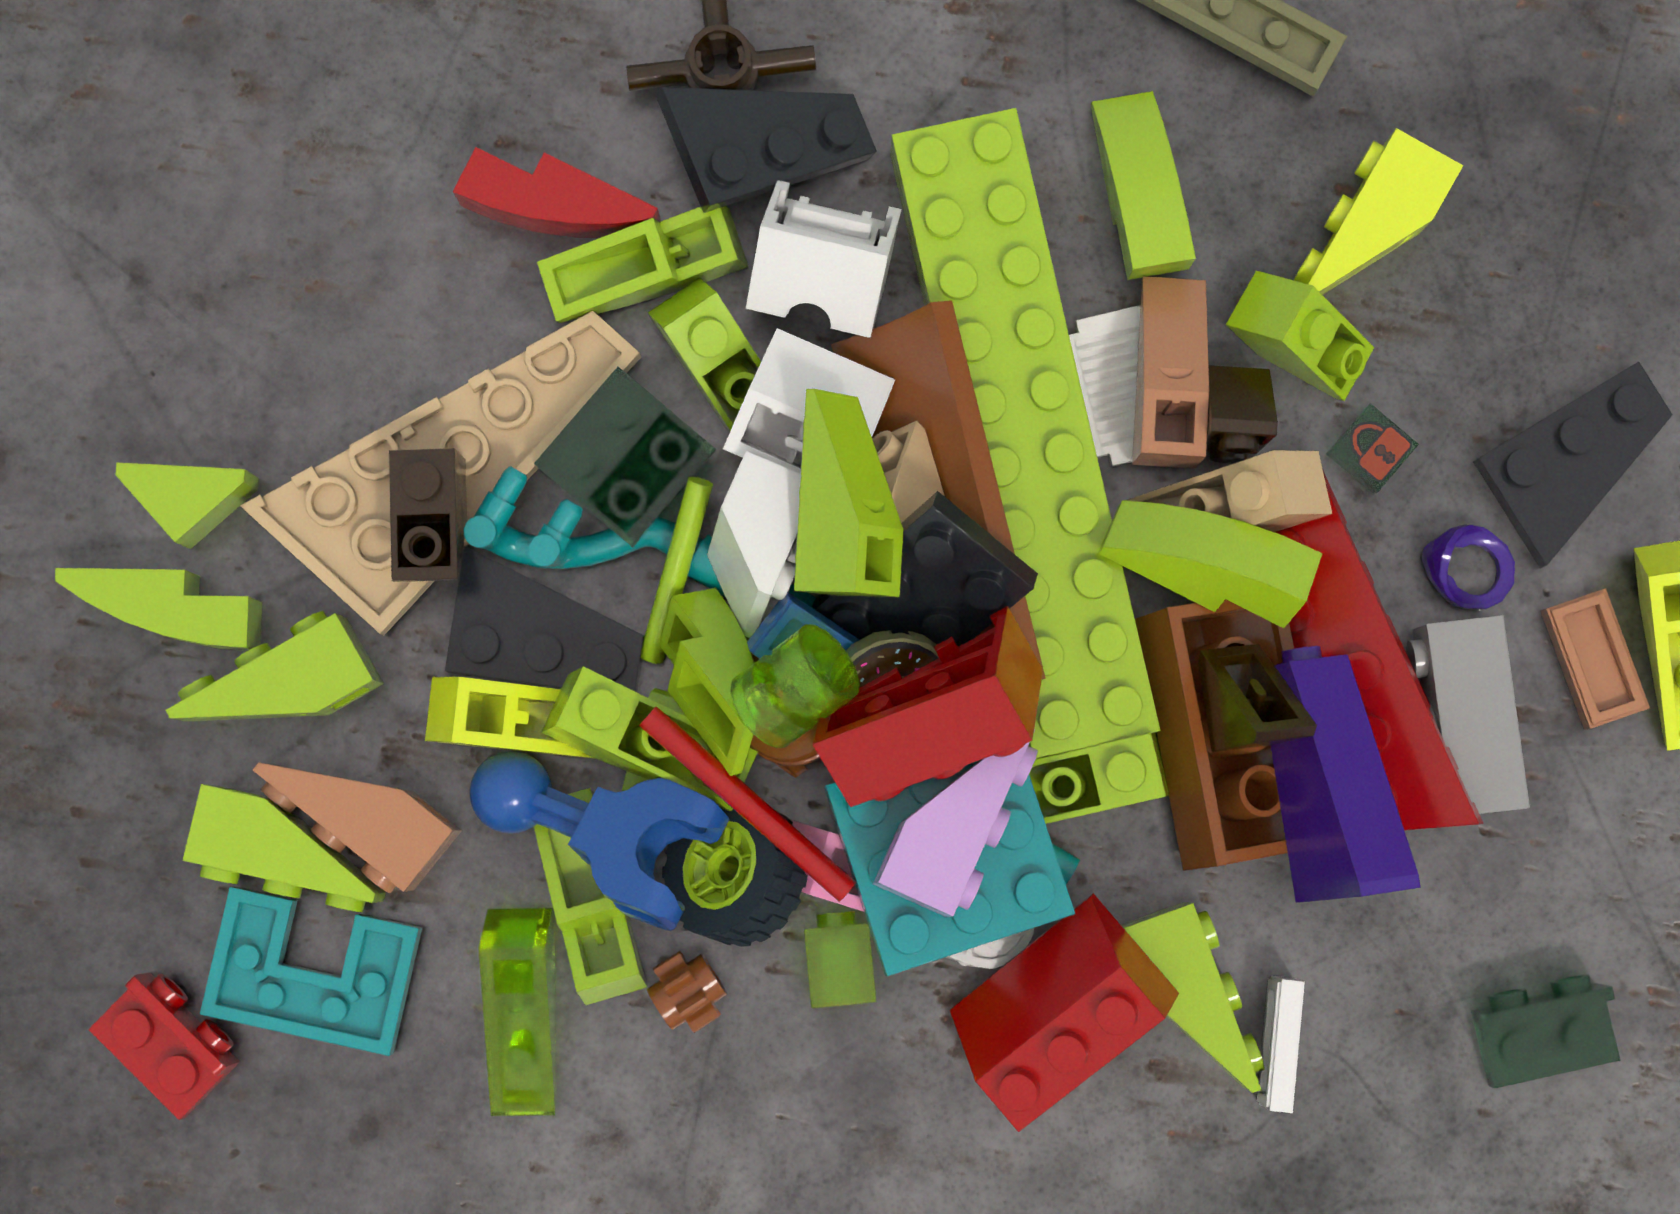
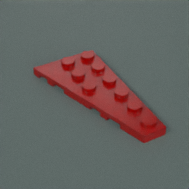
M1324 473L1332 514L1274 531L1277 534L1323 553L1307 601L1289 622L1294 649L1320 646L1322 657L1348 654L1404 830L1484 824L1475 803L1470 800L1457 771L1459 768L1450 748L1445 745L1430 712L1431 706L1391 618L1385 613L1373 586L1372 576L1365 561H1362L1346 527L1347 521Z

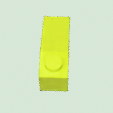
M1680 541L1633 548L1641 616L1664 744L1667 751L1680 749Z
M432 677L425 741L595 759L541 733L561 689L466 677Z

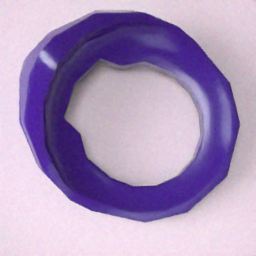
M1464 524L1450 528L1423 548L1422 562L1430 581L1441 596L1456 607L1463 609H1488L1502 602L1514 585L1515 561L1508 546L1484 527ZM1471 545L1480 547L1491 555L1497 569L1496 580L1491 589L1484 594L1473 595L1457 587L1454 579L1448 575V566L1454 548L1460 549Z

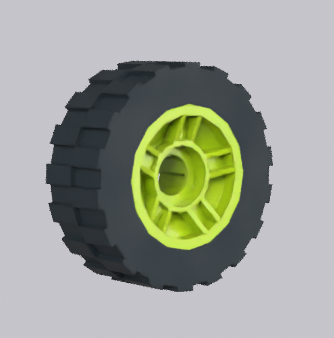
M722 809L730 820L719 840L709 844L703 841L683 838L668 844L665 853L667 855L666 864L662 866V878L665 881V885L675 895L676 900L682 902L685 906V910L679 920L684 923L682 927L690 932L730 946L731 944L740 947L751 946V942H763L771 938L770 934L776 929L781 930L788 922L787 918L793 910L796 911L801 902L799 897L803 887L806 888L808 875L734 809L732 811ZM779 813L791 825L793 824V821H791L786 815Z

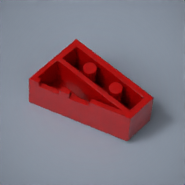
M1008 606L989 616L995 626L994 628L959 647L953 637L934 646L939 658L902 678L898 669L894 668L822 708L812 745L850 807L873 799L876 801L891 799L908 786L932 777L935 779L951 777L962 770L965 765L992 755L996 757L1011 755L1020 750L1026 743L1033 741L1043 668Z

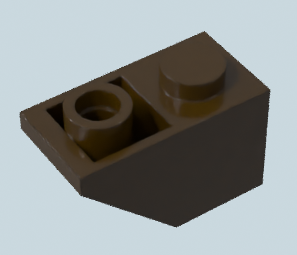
M1208 365L1209 407L1206 451H1210V460L1214 462L1237 463L1248 459V454H1257L1277 436L1278 421L1270 369Z
M455 448L389 450L392 581L459 580L465 541L464 527L467 522L466 459Z

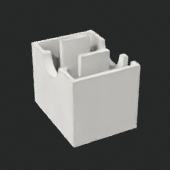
M777 180L760 226L746 309L786 318L790 309L795 305L810 303L819 306L827 313L831 322L830 329L871 338L886 284L902 209L889 206L886 220L882 221L871 218L872 212L863 211L862 215L810 204V198L800 196L799 201L789 199L787 196L790 183Z

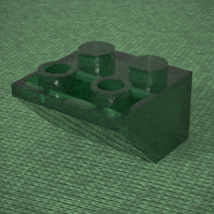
M617 367L534 462V465L542 475L581 506L588 514L633 548L686 487L688 477H694L716 452V448L620 367Z

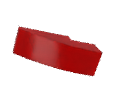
M475 147L453 190L461 207L497 222L537 233L574 238H601L651 218L661 222L657 207L545 152L533 174H530Z

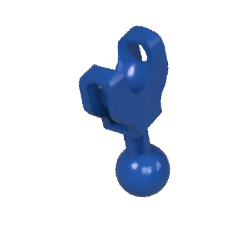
M518 751L500 752L486 759L475 771L470 784L472 808L480 821L495 831L509 834L524 832L539 824L571 837L568 845L588 865H591L592 876L597 886L608 899L613 901L620 912L669 931L677 927L685 906L682 902L676 900L675 895L666 885L655 881L653 872L656 858L668 844L683 838L703 841L709 844L717 842L730 820L725 812L710 798L664 778L646 780L621 792H613L597 787L590 802L587 803L553 789L550 776L544 766L534 757Z

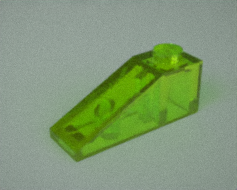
M552 908L487 909L479 945V963L491 1116L555 1115L556 962Z

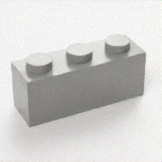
M1504 616L1431 623L1414 628V640L1407 642L1406 654L1417 678H1419L1422 689L1431 706L1430 712L1445 745L1450 748L1459 768L1457 771L1471 802L1475 803L1479 814L1530 808Z

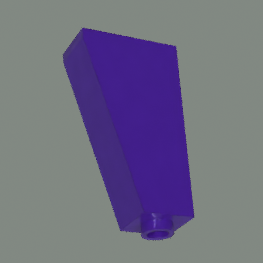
M1320 646L1282 651L1283 663L1274 666L1317 724L1314 736L1271 745L1295 902L1363 897L1421 888L1415 861L1348 654L1322 657Z

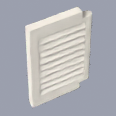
M1140 305L1076 320L1077 333L1069 335L1097 458L1108 455L1111 467L1132 462Z

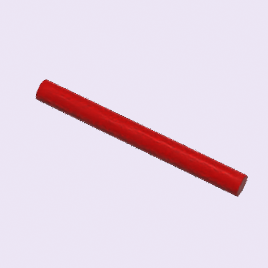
M656 706L642 721L639 727L837 901L840 902L855 886L857 882L736 775L730 776L719 760Z

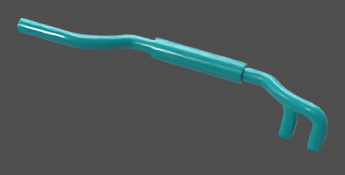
M509 466L503 471L492 492L488 491L474 517L470 518L464 527V537L471 546L486 549L504 559L532 567L569 569L592 566L617 559L643 547H653L667 555L676 523L655 515L636 516L612 528L589 535L570 537L582 517L583 508L568 499H564L559 503L548 524L544 523L538 535L516 530L507 525V522L516 508L514 505L527 483V475ZM708 534L704 540L698 537L688 577L709 589L717 588L721 596L726 598L707 556L712 535ZM791 584L789 593L812 607L816 598L807 592L794 591V585ZM1052 843L1065 884H1067L1075 872L1080 859Z

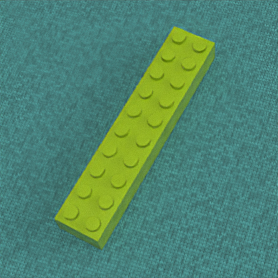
M1012 108L892 134L890 157L924 306L930 302L949 300L953 302L1014 552L1017 557L1038 573L1034 589L1025 597L1046 679L1041 681L1033 741H1030L1028 746L1038 750L1036 759L1142 734L1159 732L1161 730L1123 566L1099 554L1112 519L1017 109Z

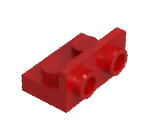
M150 972L137 974L125 984L128 990L88 1030L178 1120H182L200 1104L240 1061L229 1051L234 1045L232 1040L217 1024L209 1019H205L201 1023L184 1006L188 1001V997L173 980L161 973L156 978Z

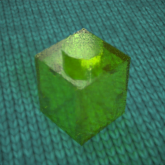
M855 911L816 914L817 926L804 928L811 1008L876 1002L868 922H856Z

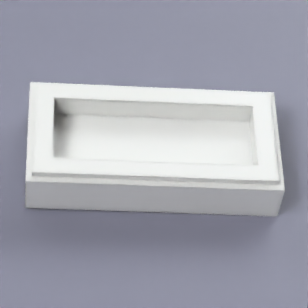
M1271 976V979H1268L1261 1050L1265 1070L1259 1072V1084L1262 1090L1258 1091L1257 1101L1269 1111L1293 1113L1305 981L1295 978Z

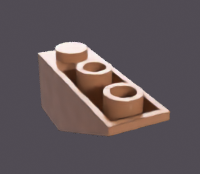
M1143 276L1132 465L1196 469L1206 457L1209 368L1206 280Z
M258 763L253 769L255 773L266 781L261 791L270 800L289 813H292L296 807H299L316 821L310 829L316 837L339 853L346 846L366 861L360 869L361 872L388 893H391L396 886L403 892L414 891L462 831L415 792L266 763Z

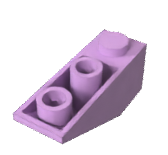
M1028 742L1011 755L1005 757L992 755L979 760L903 820L898 826L873 884L944 917H953L958 906L968 910L984 876L983 872L974 869L985 844L995 848L1000 841L1011 815V811L1002 808V804L1012 783L1020 787L1023 786L1032 769L1038 750L1028 746L1030 743Z

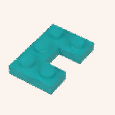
M236 886L230 887L200 1015L386 1056L394 1054L423 927L364 914H356L342 975L339 976L283 963L298 900Z

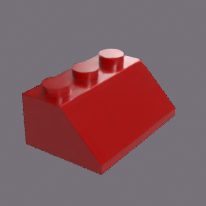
M1094 893L1074 908V915L1060 919L950 1009L975 1082L1018 1132L1163 1021L1179 995L1175 987Z

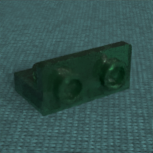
M1586 974L1554 980L1550 982L1552 992L1528 997L1527 989L1525 988L1489 995L1490 1006L1471 1010L1488 1085L1492 1088H1500L1621 1061L1607 1006V1001L1615 999L1612 986L1599 983L1591 984L1590 976Z

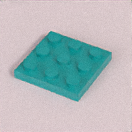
M978 761L965 765L962 770L945 779H935L932 777L906 787L901 793L885 801L873 799L854 807L849 806L836 783L824 786L853 879L857 882L855 885L885 976H890L1075 914L1030 775H1028L1022 787L1014 783L1011 784L1002 804V808L1011 811L1007 826L995 848L984 845L974 868L984 873L979 890L970 908L966 910L958 906L953 917H944L882 889L873 883L899 824Z

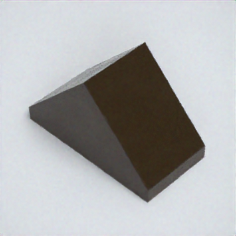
M1259 644L1200 650L1198 666L1212 752L1268 746L1314 736L1317 724Z

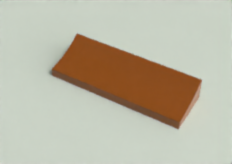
M952 300L930 302L901 318L874 328L871 338L856 335L831 344L833 353L895 379L872 438L880 432L886 430L893 432L912 422L918 421L926 431L945 497L1015 554ZM1024 596L1010 608V611L1043 668L1026 597ZM992 623L991 625H989L985 630H983V631H982L980 634H978L977 636H979V635L985 633L986 631H988V630L994 628V627H995L994 624ZM1044 669L1042 674V680L1046 679Z

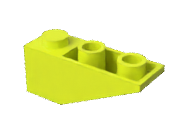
M1397 128L1384 145L1373 141L1354 172L1355 175L1364 179L1354 198L1351 199L1344 194L1340 197L1324 225V228L1333 232L1329 242L1322 253L1314 248L1310 250L1299 268L1294 281L1313 285L1323 295L1420 234L1434 219L1463 165Z

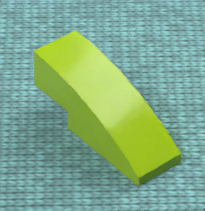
M1153 91L1092 101L1091 111L1113 225L1117 224L1127 280L1189 270L1196 259L1189 221L1171 147Z
M700 206L661 222L651 218L537 262L555 320L559 323L578 319L591 311L600 314L680 291L698 278L708 282L749 267L730 209L727 206L703 213Z
M1122 500L1117 507L1099 552L1100 555L1213 612H1216L1226 599L1282 628L1286 627L1306 603L1323 554L1288 537L1244 521L1197 509Z
M55 568V581L85 602L126 623L179 641L217 649L248 651L261 645L262 602L249 596H199L200 576L187 570Z
M717 588L674 595L670 601L660 646L674 664L667 691L729 775L742 774L757 725L759 702L756 669L747 640L734 613Z
M587 788L568 795L589 803L593 792L591 788ZM535 825L534 831L555 918L563 934L577 994L585 1005L647 988L629 916L620 912L613 901L601 892L592 876L591 865H588L568 845L571 837L542 825Z

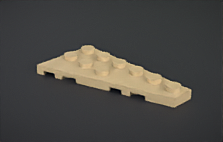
M591 311L526 347L525 352L492 370H489V368L468 379L467 384L440 399L436 397L352 443L349 445V449L315 468L311 466L291 477L292 480L264 496L258 495L240 506L379 634L384 636L434 582L392 581L389 450L455 448L466 459L468 521L474 517L488 491L492 492L506 468L509 466L516 468L527 475L528 481L641 358L640 352L600 316ZM465 539L464 546L467 547L469 543Z

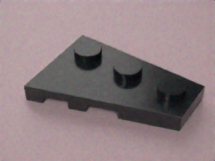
M1637 362L1476 459L1473 463L1539 568H1543L1550 563L1673 414L1640 362Z

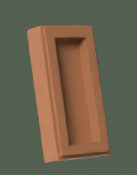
M1606 588L1541 610L1584 730L1592 729L1650 708Z

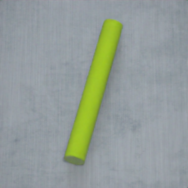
M688 477L643 639L641 659L650 663L661 664L665 659L666 654L661 648V635L672 596L683 594L713 483L703 478Z

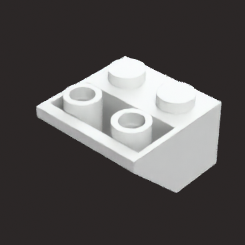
M777 328L748 389L723 449L742 458L745 452L748 451L801 474L806 389H818L858 397L870 434L873 436L895 379Z
M746 451L721 506L707 556L744 636L750 638L778 601L785 598L795 576L801 474Z

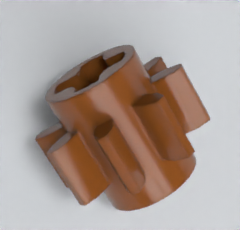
M679 951L653 968L660 981L647 988V992L660 1015L672 1030L687 1022L692 1032L695 1033L720 1017L721 1013L714 1003L728 994L719 977L702 953L688 962L683 953Z

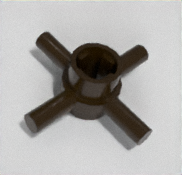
M701 0L704 28L694 36L685 54V59L626 66L629 91L687 84L689 88L753 90L760 76L815 71L816 61L814 45L755 51L753 45L739 30L729 26L727 0ZM727 54V63L730 68L739 69L732 77L729 73L714 75L712 79L704 74L711 72L715 67L713 55Z

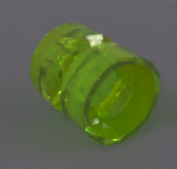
M805 624L779 643L772 650V655H763L739 673L731 682L730 692L733 705L751 733L769 746L785 748L812 729L817 723V718H827L852 700L859 693L860 682L856 668L841 644L826 630L816 625Z

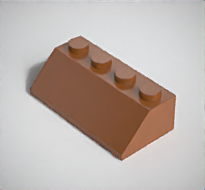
M1226 599L1216 612L1197 603L1167 607L1135 618L1161 730L1157 732L1183 871L1217 867L1288 853L1271 745L1219 752L1211 751L1198 658L1200 650L1259 644L1274 665L1283 663L1281 652L1294 649L1289 623L1285 628H1282Z

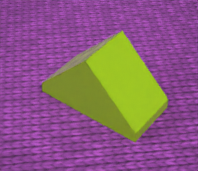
M116 462L115 475L171 539L188 549H192L258 491L259 478L245 469Z

